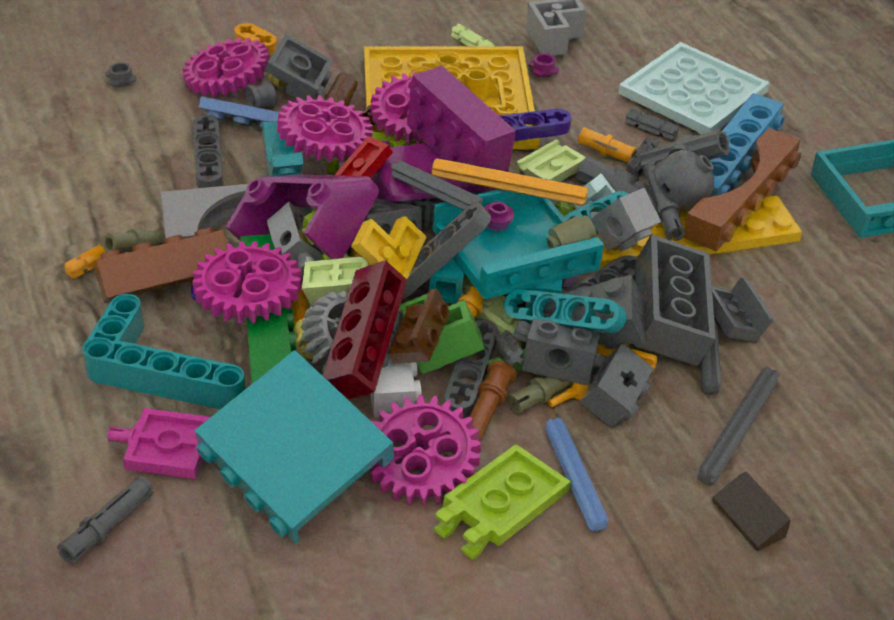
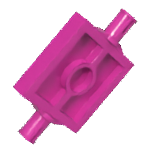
M144 408L139 421L131 429L110 426L107 440L109 442L128 443V449L123 459L125 470L196 479L204 459L196 450L198 441L194 430L210 417Z

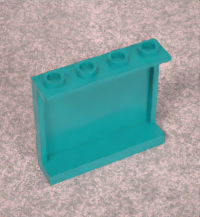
M495 190L477 195L483 200L481 206L484 208L493 202H503L514 211L513 221L507 229L501 231L486 227L453 257L485 300L508 294L516 289H528L597 271L600 269L604 244L598 237L549 249L546 242V237L549 236V229L567 221L549 199ZM446 202L435 204L432 228L434 233L437 235L463 210Z
M295 350L194 430L198 441L196 450L208 464L214 461L221 468L219 472L225 482L232 488L238 486L245 493L243 497L248 505L257 513L262 510L270 518L268 523L271 528L282 538L287 535L295 544L299 541L298 530L377 462L384 468L394 459L393 442Z

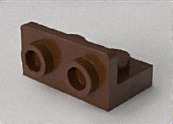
M438 289L429 291L424 304L408 306L388 352V356L393 364L430 361L435 347L439 343V337L445 322L449 318V307L443 301Z

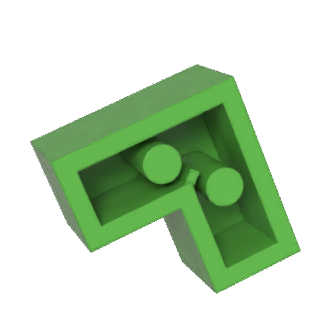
M428 294L401 304L399 309L403 312V317L408 306L424 304ZM465 300L448 306L449 318L445 322L439 337V343L435 347L430 361L417 362L422 374L440 369L444 365L464 357H469L485 349L480 329Z

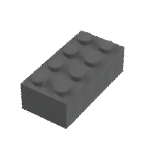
M651 234L635 261L636 286L645 303L646 348L642 349L676 359L680 362L699 366L716 340L709 253Z

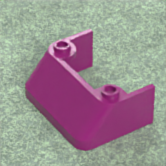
M298 174L256 178L248 184L245 195L225 228L238 240H240V236L270 234L267 220L288 202L297 207H312L316 212L303 234L330 259H341L345 256L376 200L379 188L367 176Z

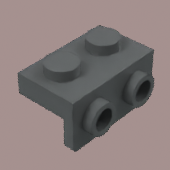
M741 277L732 290L712 286L714 316L721 326L722 333L730 339H742L756 343L773 322L774 318L749 280Z

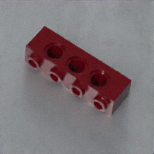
M386 260L355 271L323 373V377L347 399L375 392L407 279Z

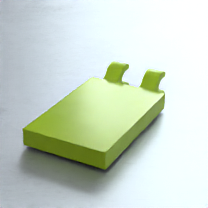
M515 444L468 478L466 483H461L444 496L443 508L435 514V518L440 523L433 528V531L443 539H446L463 520L472 528L463 534V539L468 541V543L461 548V552L470 559H475L481 554L489 541L499 547L568 493L571 481Z

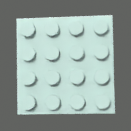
M680 42L620 83L618 94L651 109L653 112L660 113L678 124L695 130L699 134L718 130L731 121L752 93L761 96L766 94L769 90L770 82Z

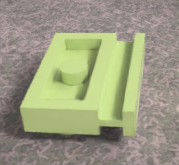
M556 139L516 162V172L522 171L526 176L561 182L577 173L582 161L586 157L566 145L560 146L559 141Z

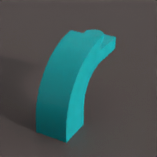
M277 121L263 122L262 135L268 176L302 174V153H295V146H286V140L279 138L280 133L277 132Z

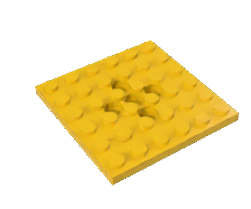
M523 46L364 47L366 108L371 104V96L375 94V88H382V81L390 83L391 76L402 79V73L412 77L413 72L420 73L443 66L499 116L535 111ZM376 123V124L373 126L372 131H373V132H385V129H383V130H378V129H377V123ZM540 138L514 141L513 149L523 151L539 149Z

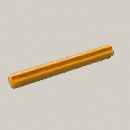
M438 158L435 159L432 166V175L438 178L581 206L586 203L588 189L583 186Z

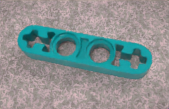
M516 289L509 293L504 303L505 312L510 317L518 321L525 320L529 323H532L533 319L548 320L573 328H585L589 331L616 333L621 330L626 322L625 309L618 303L603 298ZM525 301L533 305V310L524 307L517 310V305ZM550 301H555L556 310L554 314L550 317H544L543 309L545 305ZM584 304L586 308L585 315L582 319L574 321L572 318L573 310L576 306ZM596 311L600 314H610L612 311L614 316L605 321L596 316Z

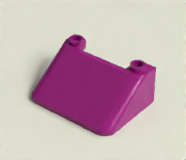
M381 141L389 145V141ZM427 143L396 147L389 146L393 151L392 155L371 178L379 188L376 199L400 202L434 198V196L393 178L391 175L393 170L391 165L393 163L397 164L398 161H403L432 175V166L435 159L443 158L428 146ZM440 178L470 193L496 190L488 187L477 191L469 183Z

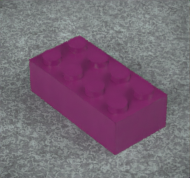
M443 66L412 75L407 125L410 129L417 133L444 160L509 172L516 130ZM471 184L477 191L488 188Z

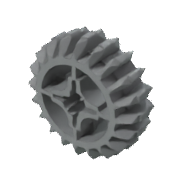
M332 291L318 298L312 304L313 306L305 312V319L300 326L304 331L300 340L308 343L304 352H310L314 355L312 363L319 362L323 365L322 373L325 370L348 295L345 291L338 292L337 294Z

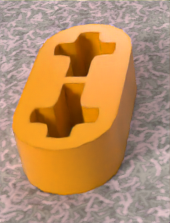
M249 23L237 25L234 29L235 40L238 37H241L242 41L247 38H251V41L259 40L260 44L264 43L265 47L268 48L270 56L275 52L277 38L273 34Z

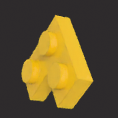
M406 216L396 219L389 235L373 219L362 223L351 247L370 265L386 260L408 279L426 240V236Z

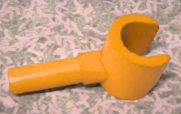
M573 382L571 388L551 398L548 401L549 406L552 408L572 398L581 400L588 385Z

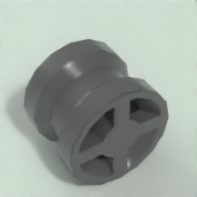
M269 80L262 81L258 86L253 84L246 86L245 95L248 106L261 109L263 107L269 109L276 107V92Z

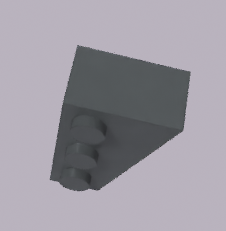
M632 275L613 278L606 282L563 293L609 299L625 309L626 322L621 330L616 333L596 332L600 333L598 344H605L607 349H616L618 344L622 343L634 344L636 348H646L645 303ZM550 301L545 305L543 309L544 317H550L554 314L556 310L555 301ZM584 304L576 306L573 310L572 318L574 321L582 319L585 315L586 308ZM596 311V316L607 321V319L613 318L614 313L611 311L610 314H600Z

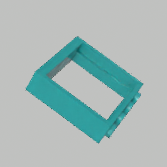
M894 139L816 152L811 176L859 238L894 232V202L866 207L842 177V175L894 167Z

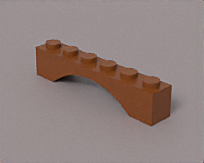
M768 128L755 144L751 164L754 175L742 186L730 192L702 198L687 214L686 233L683 238L716 252L725 242H730L735 230L739 226L743 227L752 211L757 212L762 200L772 195L775 186L785 180L791 168L795 169L801 158V152H798L801 140Z

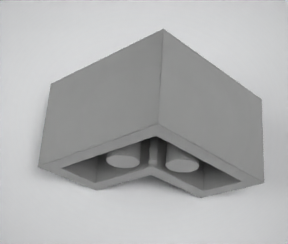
M580 0L528 2L526 30L540 54H550L553 57L567 54L569 40L583 37L586 9Z

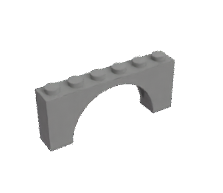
M248 184L161 192L166 238L175 235H182L183 239L194 237V232L210 227L215 229L220 224L230 220L245 195ZM297 207L306 214L314 211L312 207Z

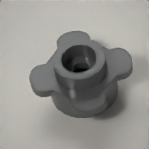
M124 62L112 64L105 73L106 77L110 78L109 83L111 86L124 87L137 80L136 76L132 75L131 66Z

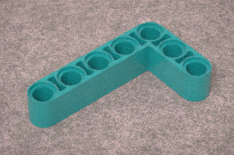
M132 294L116 296L110 302L82 348L87 378L95 383L216 409H222L245 390V374L239 366L135 344L143 331L144 325L140 299Z

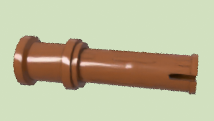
M495 360L489 364L487 368L488 375L485 381H482L477 388L478 400L469 416L473 420L472 428H476L479 431V439L477 441L480 442L496 408L505 403L509 385H512L517 378L515 368L502 360Z

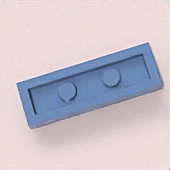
M202 96L199 103V108L206 111L207 115L215 116L218 120H223L224 116L234 118V123L250 126V122L260 123V128H262L263 122L278 120L279 112Z

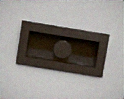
M748 472L738 475L713 496L712 501L756 550L786 538L791 522L790 518Z

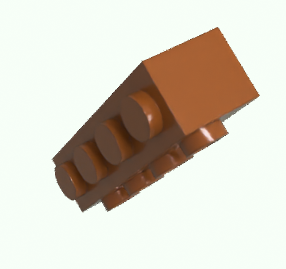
M210 227L194 232V237L183 239L182 235H175L164 239V244L151 246V242L133 246L132 252L120 254L119 250H112L100 254L101 259L96 260L94 268L104 303L110 302L116 296L122 294L138 295L193 281V271L198 270V262H205L206 254L215 256L216 248L222 251L227 250L224 231L214 232L213 228Z

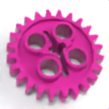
M238 37L235 41H231L228 38L225 43L217 41L215 46L207 45L206 50H197L199 55L190 56L191 61H186V67L182 68L186 86H188L189 90H193L194 94L201 92L202 96H206L211 93L212 97H215L221 92L223 96H226L228 91L237 93L238 88L245 89L249 83L257 84L256 78L265 77L264 73L266 71L264 69L270 60L269 51L264 43L260 44L259 40L251 41V38H247L244 41L241 40V37Z
M402 73V79L391 76V83L382 81V88L376 87L375 94L371 96L370 113L372 115V122L377 123L378 130L385 129L386 137L395 134V141L403 137L406 138V144H409L412 139H416L417 143L421 144L423 139L407 125L412 77H408L405 73Z
M308 95L306 101L297 97L295 103L288 101L287 106H282L281 112L278 114L277 132L280 133L279 138L281 140H286V146H295V153L304 151L306 158L316 155L317 161H320L322 157H326L329 162H332L333 158L344 162L345 156L349 158L368 136L372 137L373 125L369 124V117H362L363 111H354V105L346 107L343 100L336 103L333 97H330L327 101L323 100L321 95H318L317 100H314Z
M240 241L238 248L227 244L226 251L216 248L215 256L206 254L205 262H198V270L193 271L194 294H196L197 303H202L204 311L212 309L213 317L223 313L224 321L230 320L233 316L237 317L238 323H242L245 317H249L250 321L255 323L257 316H262L267 321L269 320V313L272 312L280 316L281 307L290 309L291 301H297L298 292H301V269H298L297 260L291 261L290 253L282 255L281 247L270 250V243H266L262 248L258 247L257 241H254L250 247H246L243 241Z
M419 395L415 404H412L408 397H404V407L400 408L396 403L392 402L391 414L381 410L379 412L381 422H371L393 443L402 442L405 445L393 447L394 459L384 468L377 462L368 471H372L373 483L381 481V492L385 493L393 488V500L395 501L405 494L407 495L408 505L413 503L415 497H420L422 505L426 506L428 497L431 496L440 504L442 493L448 494L455 489V485L459 486L461 483H466L465 477L470 478L474 475V467L480 465V455L478 453H481V442L477 441L479 439V431L476 428H472V417L462 419V407L457 408L453 412L451 411L450 400H447L440 406L438 405L437 396H433L430 403H425L423 396ZM426 425H432L435 427L432 430L422 429V427ZM443 452L454 453L451 457H443L440 454ZM413 469L424 470V472L419 475H413L409 473Z

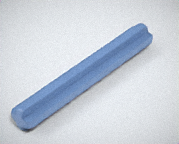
M561 418L549 419L546 422L547 427L545 431L566 478L571 481L570 487L588 528L592 532L603 531L608 526L609 518L569 431Z

